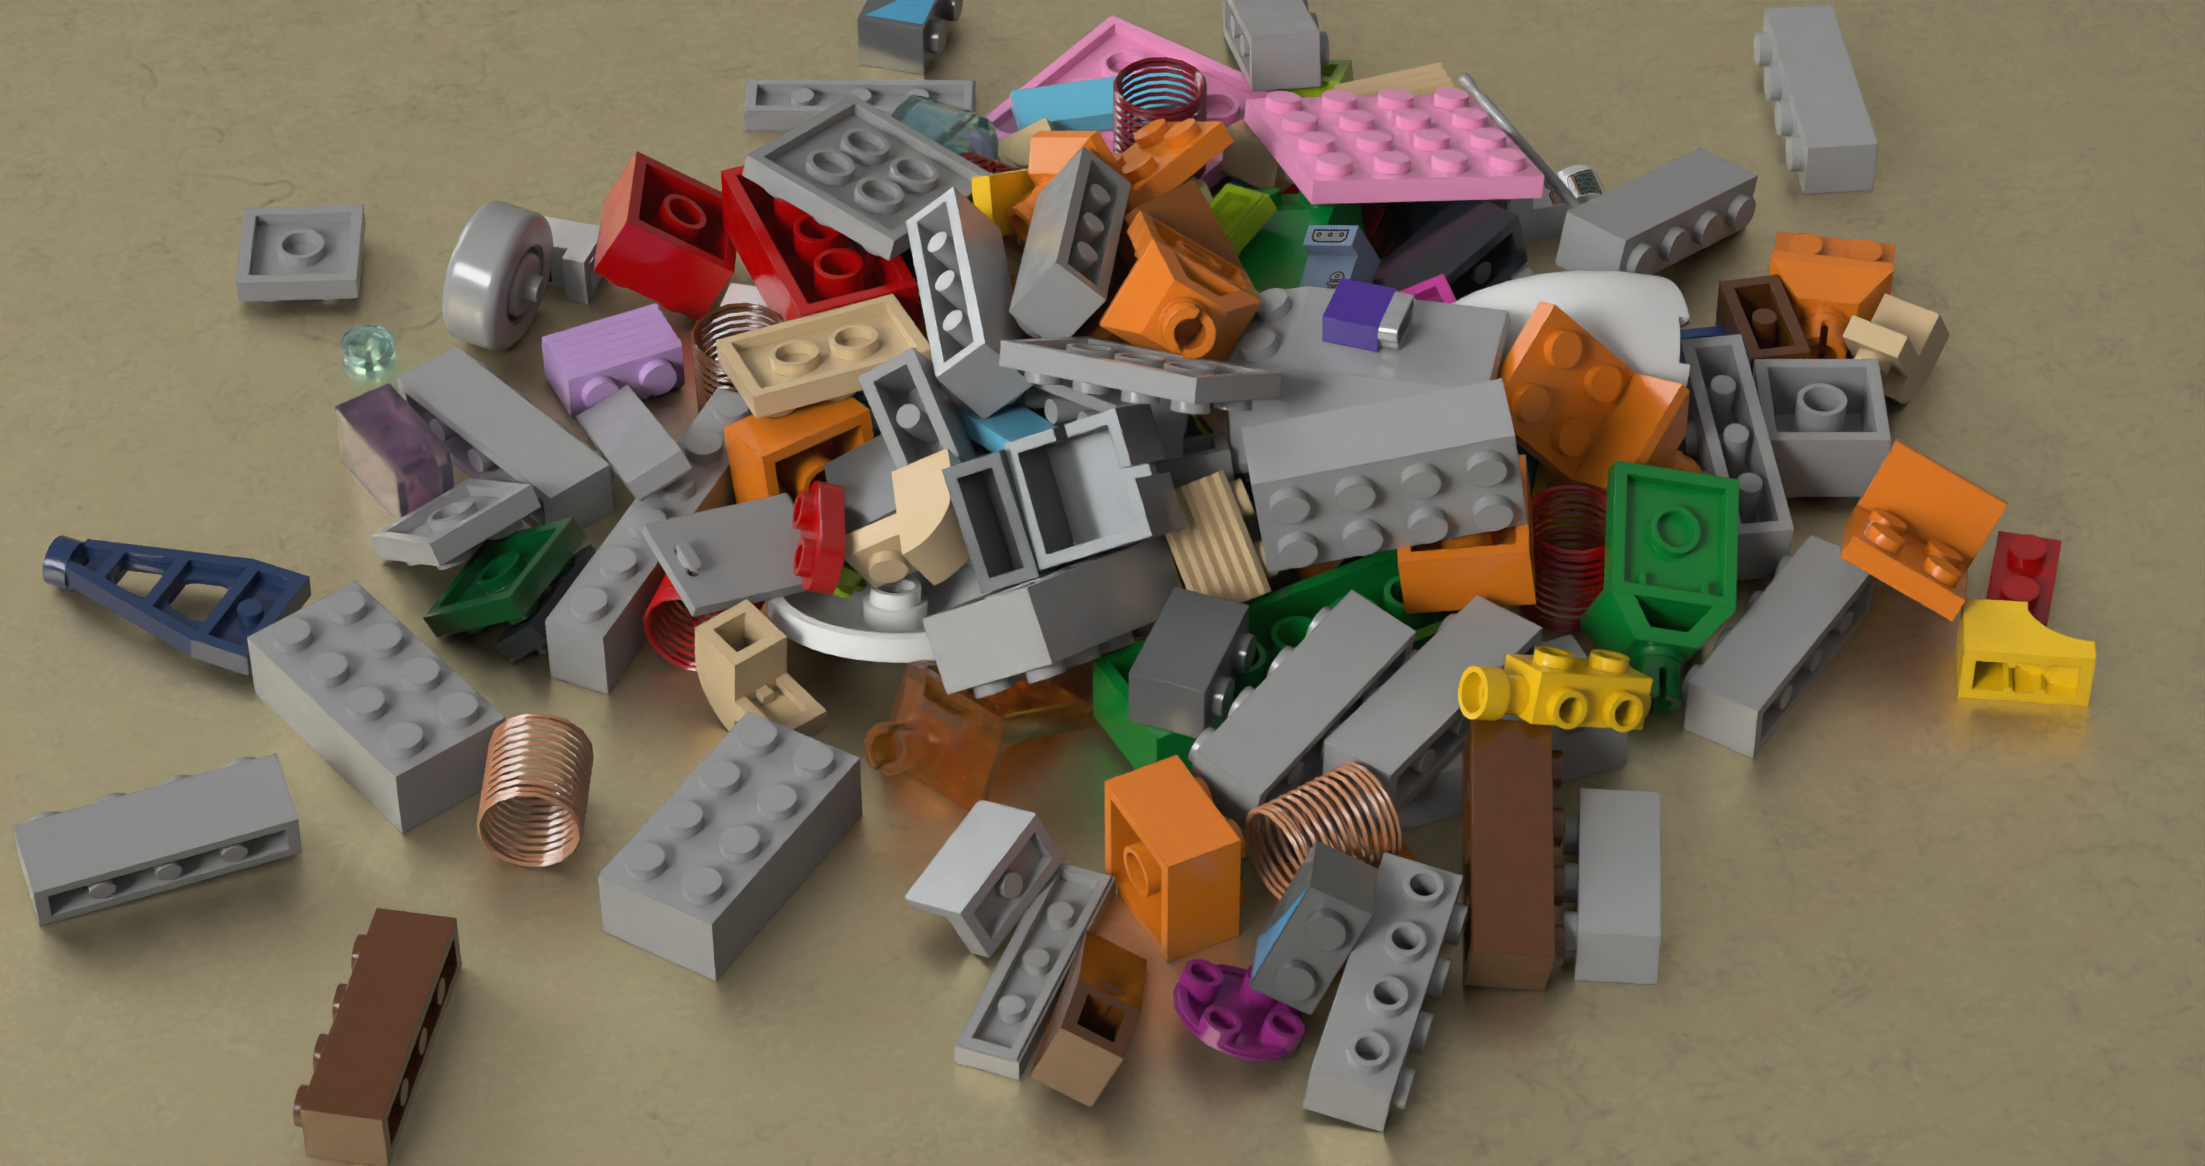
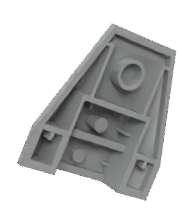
M1306 286L1285 290L1272 288L1258 293L1262 303L1234 346L1229 363L1282 373L1280 399L1253 400L1251 411L1228 410L1232 463L1236 474L1249 473L1241 427L1495 380L1511 323L1508 311L1415 299L1412 323L1400 349L1396 350L1380 346L1378 352L1322 341L1323 314L1336 289Z

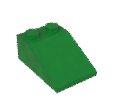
M1277 187L1254 190L1269 194L1277 211L1242 249L1238 258L1253 283L1255 290L1259 293L1272 288L1284 290L1299 288L1309 256L1303 247L1308 226L1359 225L1366 236L1361 204H1311L1300 190L1299 194L1281 195L1280 188Z

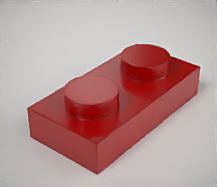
M1998 531L1986 599L2028 602V611L2031 615L2047 627L2062 541L2037 537L2031 534Z

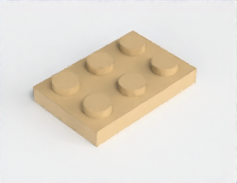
M894 294L716 340L719 363L756 419L765 416H785L792 413L796 408L825 400L841 401L848 399L856 392L863 390L858 376L912 347L933 362L928 341Z

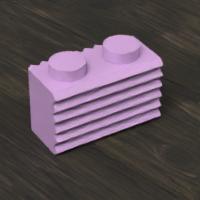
M657 303L541 338L545 376L571 418L577 420L575 416L627 384L639 398L645 400L650 395L658 396L666 392L669 393L673 387L680 390L685 384L681 340L677 338L676 332L672 330L671 324H668L666 317H663Z

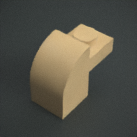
M1885 293L1871 322L1853 315L1842 337L1853 359H1878L1884 397L1905 404L1914 397L1929 378L1950 334L1940 314Z
M948 448L892 471L897 513L845 535L844 559L875 589L887 583L897 582L906 575L919 571L935 586L952 576L969 559L970 556L942 473V469L961 463Z
M748 599L695 627V663L699 680L711 707L728 731L748 711L808 737H813L827 729V710L787 673V636Z

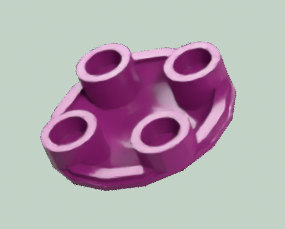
M1204 959L1188 961L1173 990L1175 1011L1189 1031L1206 1045L1231 1057L1255 1062L1280 1060L1296 1051L1305 1032V1025L1302 1022L1301 1014L1297 1009L1249 988L1252 965L1248 969L1225 964L1215 965Z

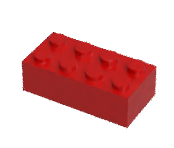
M744 165L721 171L724 229L767 307L779 313L785 322L894 294L919 329L918 285L900 255L888 261L881 256L867 252L861 244L833 228L819 224L813 216L784 199L773 197L763 187L742 175Z

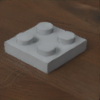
M364 205L245 208L236 278L238 302L317 299L334 301L338 299L359 298L366 225Z
M469 478L371 535L370 538L379 559L406 562L408 566L419 564L437 566L439 570H445L460 565L471 558L473 555L471 548L486 539L497 540L516 532L523 526L521 519L541 506L531 484Z

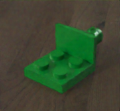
M1615 460L1608 469L1604 589L1580 617V630L1602 650L1628 656L1630 658L1629 665L1633 669L1653 679L1650 692L1652 698L1651 713H1669L1681 707L1680 669L1709 642L1736 611L1739 479Z

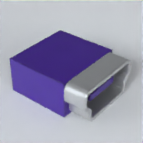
M1341 278L1323 314L1322 341L1378 352L1380 346L1399 350L1412 323L1415 295L1397 292L1395 288Z

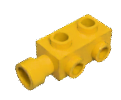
M1537 646L1535 647L1534 655L1507 654L1504 670L1499 667L1489 666L1468 667L1459 682L1458 702L1463 715L1471 720L1497 721L1504 715H1516L1530 724L1556 725L1566 730L1576 727L1612 728L1624 733L1631 730H1643L1644 721L1651 706L1650 692L1653 679L1629 667L1630 658L1617 652L1594 649L1591 650L1589 658H1574L1575 655L1560 648Z

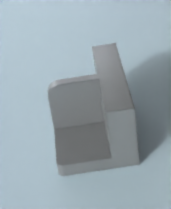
M980 800L970 810L910 888L905 898L913 909L947 917L970 953L990 958L1064 861L1065 856L1037 813Z

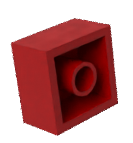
M636 151L603 201L593 272L605 277L615 286L629 288L658 302L670 312L681 313L696 321L707 313L735 270L737 251L724 229L722 192Z

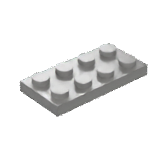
M1079 336L1001 340L999 366L1025 371V382L1041 385H1062L1063 379L1073 380L1072 391L1096 395L1111 394V388L1121 390L1122 401L1136 404H1159L1160 398L1171 400L1170 410L1180 413L1209 414L1210 403H1213L1214 408L1222 410L1251 411L1253 400L1280 399L1282 373L1201 357L1197 359H1184L1180 357V353L1095 337Z

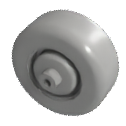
M491 201L480 207L467 222L453 250L443 287V320L448 332L453 337L492 351H504L514 346L526 333L545 296L552 265L553 236L551 227L543 215L507 202Z

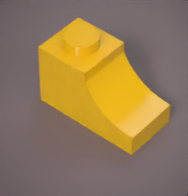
M1966 598L1965 603L1961 607L1956 642L1958 698L2088 706L2096 663L2095 641L2076 639L2049 629L2031 615L2028 611V602Z

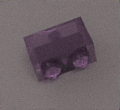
M390 383L335 406L342 463L394 521L399 520L455 487L450 448Z

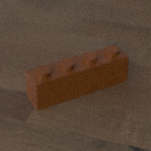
M1502 719L1497 721H1470L1462 750V904L1469 906L1462 930L1463 985L1544 991L1552 965H1563L1566 949L1565 925L1555 924L1554 906L1561 907L1563 903L1564 866L1554 865L1553 848L1561 847L1564 832L1563 808L1553 807V790L1559 791L1562 783L1563 752L1562 750H1552V725L1530 724L1527 721Z
M376 908L367 934H359L356 937L351 958L352 974L348 984L340 983L336 989L333 1000V1023L329 1034L321 1033L314 1049V1073L310 1084L300 1085L295 1097L293 1120L295 1126L303 1128L307 1157L372 1166H390L462 967L456 918Z

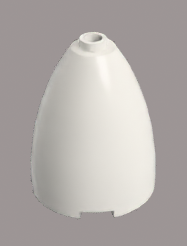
M1575 270L1543 273L1505 281L1475 291L1451 303L1508 311L1511 323L1500 366L1538 303L1542 301L1557 305L1635 373L1681 383L1687 387L1690 365L1679 363L1680 325H1685L1690 318L1681 291L1668 278L1622 271Z

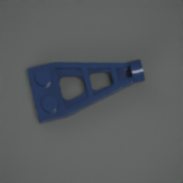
M64 535L55 538L49 546L42 570L43 579L47 584L82 593L192 658L248 676L252 673L247 637L300 610L311 596L310 576L251 558L87 539L83 542ZM127 571L163 575L146 597L137 596L117 585ZM188 584H205L228 589L206 620L203 621L190 619L170 606Z

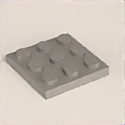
M853 94L749 153L746 157L742 173L744 177L763 187L773 197L784 199L813 216L819 224L837 230L861 244L867 252L881 256L888 261L911 248L906 221L953 186L973 203L972 177L991 174Z

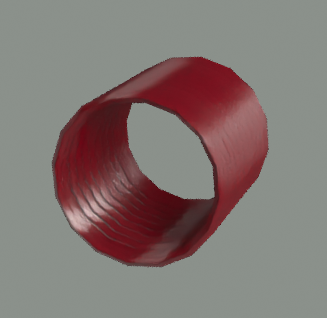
M1151 57L1135 61L1120 70L1113 81L1114 154H1122L1136 143L1133 133L1147 125L1141 122H1152L1157 119H1165L1166 122H1182L1186 118H1193L1196 122L1207 121L1206 78L1196 67L1183 60L1168 57ZM1147 67H1171V68H1176V69L1183 70V71H1179V70H1174V69H1169V68L1148 69V70H1145V71H1141V72L1135 73V74L1131 75L1130 77H1128L1127 79H1125V80L1123 81V79H1124L1126 76H1128L1129 74H1131L1132 72L1137 71V70H1140V69H1144V68H1147ZM1154 73H1170L1175 75H1181L1192 80L1196 84L1194 85L1181 78H1175L1170 76H1155L1134 81L1123 89V87L1127 83L1132 81L1134 78ZM1150 81H1171V82L1182 83V84H1184V85H1186V86H1188V87L1194 89V91L1196 92V93H1194V92H1192V91H1190V90H1188V89H1186V88H1184V87H1182V86H1177V85H1171V84H1150V85H1146V86H1143V87L1134 89V90L1130 91L1129 93H1127L1125 96H1123L1124 93H1126L1128 90H1130V89L1133 88L1134 86H1137V85H1140V84H1143V83H1146V82H1150ZM1162 88H1167V89H1173V90L1183 91V92H1185V93H1187V94H1189V95H1191V96H1193V97L1195 98V100H1193V99H1191V98H1189V97H1187V96H1185V95H1183V94H1178V93H1173V92L1162 91V92H1148V93H1145V94H1142V95L1133 97V98H1131L1130 100L1126 101L1129 97H1131L1132 95H1134V94H1136V93H1139V92H1142V91H1145V90H1148V89H1162ZM1169 96L1174 98H1180L1189 102V104L1187 105L1183 102L1175 100L1156 99L1147 100L1133 105L1132 103L1147 97ZM1151 104H1171L1176 106H1182L1177 109L1171 107H1151L1146 109L1140 108ZM1206 164L1190 177L1195 176L1199 180L1206 170Z

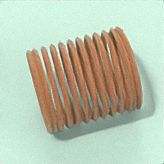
M526 713L507 719L494 730L490 738L476 823L478 837L484 846L503 861L523 867L549 866L563 862L574 854L583 839L586 807L588 805L587 799L590 790L589 784L592 774L591 769L594 760L593 745L585 732L568 719L548 713ZM525 723H547L566 730L572 736L577 738V740H575L565 732L547 726L525 725L514 729L510 728ZM526 730L547 731L564 737L575 745L577 749L565 740L547 734L522 733L511 737L508 736ZM523 738H544L562 744L564 747L573 752L576 755V757L570 752H568L566 749L544 741H520L512 744L508 743ZM524 745H528V746H544V747H547V748H550V749H553V750H556V751L561 752L562 754H564L565 756H567L569 759H571L575 764H573L571 761H569L568 759H566V758H565L564 756H562V755H559V754H556V753H553V752H550V751H547V750H544V749L521 748V749L513 750V751H510V752H506V751L509 750V749L517 748V747L524 746ZM522 753L544 754L559 759L567 766H569L571 769H573L574 772L566 766H564L562 763L544 757L519 756L507 760L504 759ZM519 761H541L560 768L571 778L559 770L540 764H516L505 768L504 766ZM521 768H522V769H541V770H544V771H547V772H550V773H553V774L558 775V776H559L560 778H562L564 781H562V780H560V779H558V778H555V777H552V776H549V775L540 773V772H522V771H518V772L510 773V771L517 770V769H521ZM518 777H540L555 783H546L540 780L520 779ZM525 797H538L545 800H532ZM510 798L526 802L529 804L557 805L552 807H529L522 804L514 803L510 800ZM500 801H504L511 807L529 812H553L562 808L564 810L550 815H529L514 811ZM497 806L511 815L530 820H550L564 815L567 816L548 823H529L510 817L499 810ZM496 814L511 823L526 827H552L561 823L565 824L549 830H525L509 825L498 818ZM495 822L508 830L526 835H550L559 831H565L547 838H525L507 832L496 825ZM493 829L507 838L526 843H548L557 839H564L545 846H525L506 840L495 833ZM492 837H494L495 839L499 840L507 846L522 849L525 851L549 850L559 846L562 847L547 853L525 854L505 848L498 842L494 841Z
M1354 762L1342 764V766H1338L1331 772L1324 773L1323 776L1316 777L1313 781L1306 782L1305 785L1298 786L1295 790L1288 791L1287 794L1270 800L1269 803L1251 809L1245 821V840L1250 858L1262 881L1279 900H1281L1286 890L1279 884L1268 868L1263 854L1269 867L1280 882L1287 888L1290 882L1286 880L1275 865L1268 851L1261 828L1262 814L1265 815V829L1270 846L1279 864L1292 880L1295 874L1284 860L1275 842L1270 818L1274 821L1278 839L1287 858L1297 871L1312 848L1302 826L1309 835L1312 845H1314L1315 841L1320 842L1310 820L1316 827L1323 844L1340 852L1343 850L1347 855L1373 867L1380 866L1384 852L1397 856L1402 846V828L1399 815L1389 793L1371 771ZM1344 774L1354 779L1363 789L1374 807L1383 836L1382 853H1379L1380 840L1371 810L1359 790L1343 776ZM1342 782L1354 793L1364 809L1371 826L1374 848L1370 845L1368 830L1361 812L1350 794L1342 787ZM1324 791L1328 794V799L1324 796ZM1315 795L1318 797L1320 805L1315 801ZM1375 796H1376L1377 799L1379 800V802H1380V804H1381V807H1382V809H1383V811H1384V813H1385V815H1386L1387 821H1388V825H1389V829H1390V833H1391V849H1390L1389 852H1388L1389 836H1388L1386 821H1385V818H1384V816H1383V813H1382V811H1381V808H1380L1379 803H1378V801L1376 800ZM1306 800L1310 803L1311 809L1306 805ZM1345 800L1356 816L1362 835L1355 827L1353 819L1346 808ZM1297 805L1301 808L1302 814L1297 810ZM1288 809L1292 812L1293 819L1288 815ZM1328 810L1331 813L1334 820L1336 821L1342 838L1337 833L1336 828L1329 816ZM1319 815L1326 824L1333 842L1328 837L1323 827V824L1319 818ZM1283 832L1285 833V835L1287 836V838H1288L1289 841L1291 842V844H1292V846H1293V848H1294V850H1295V852H1296V855H1297V857H1298V859H1299V861H1300V864L1298 863V861L1296 860V858L1293 856V854H1292V852H1291V850H1290V848H1289V846H1288V844H1287V842H1286V840H1285V838H1284ZM1351 845L1356 849V854L1352 851Z

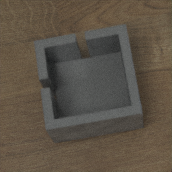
M1150 404L1114 408L1064 424L1063 427L1052 428L1003 444L1039 571L1079 562L1186 529L1170 472L1157 473L1155 462L1165 460L1166 458Z

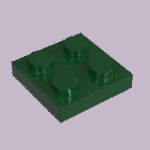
M574 517L519 530L497 540L486 539L424 615V621L436 637L465 631L466 634H474L488 625L508 621L509 624H517L524 621L539 608L541 604L539 597L549 584L569 570L573 564L571 556L587 538L586 534Z

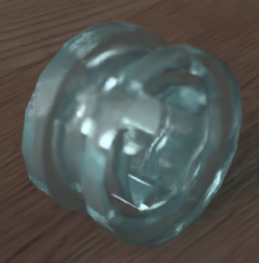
M374 324L356 326L348 330L340 341L343 369L354 378L363 380L377 379L387 375L396 365L394 336L388 329Z

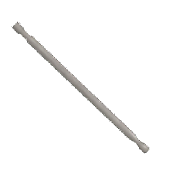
M1468 73L1463 74L1458 81L1477 98L1478 104L1497 126L1510 137L1545 175L1544 180L1570 209L1581 205L1580 201L1491 99L1477 88L1475 81Z

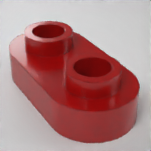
M814 481L808 492L800 491L798 493L793 508L792 527L793 529L801 530V538L794 555L793 574L802 577L804 591L831 596L839 583L845 557L844 490L841 485Z

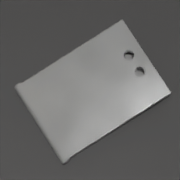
M788 493L651 522L643 526L642 535L692 617L730 609L746 599L751 603H757L805 592L802 587V577L793 574L794 555L801 538V530L793 529L792 527L794 502Z

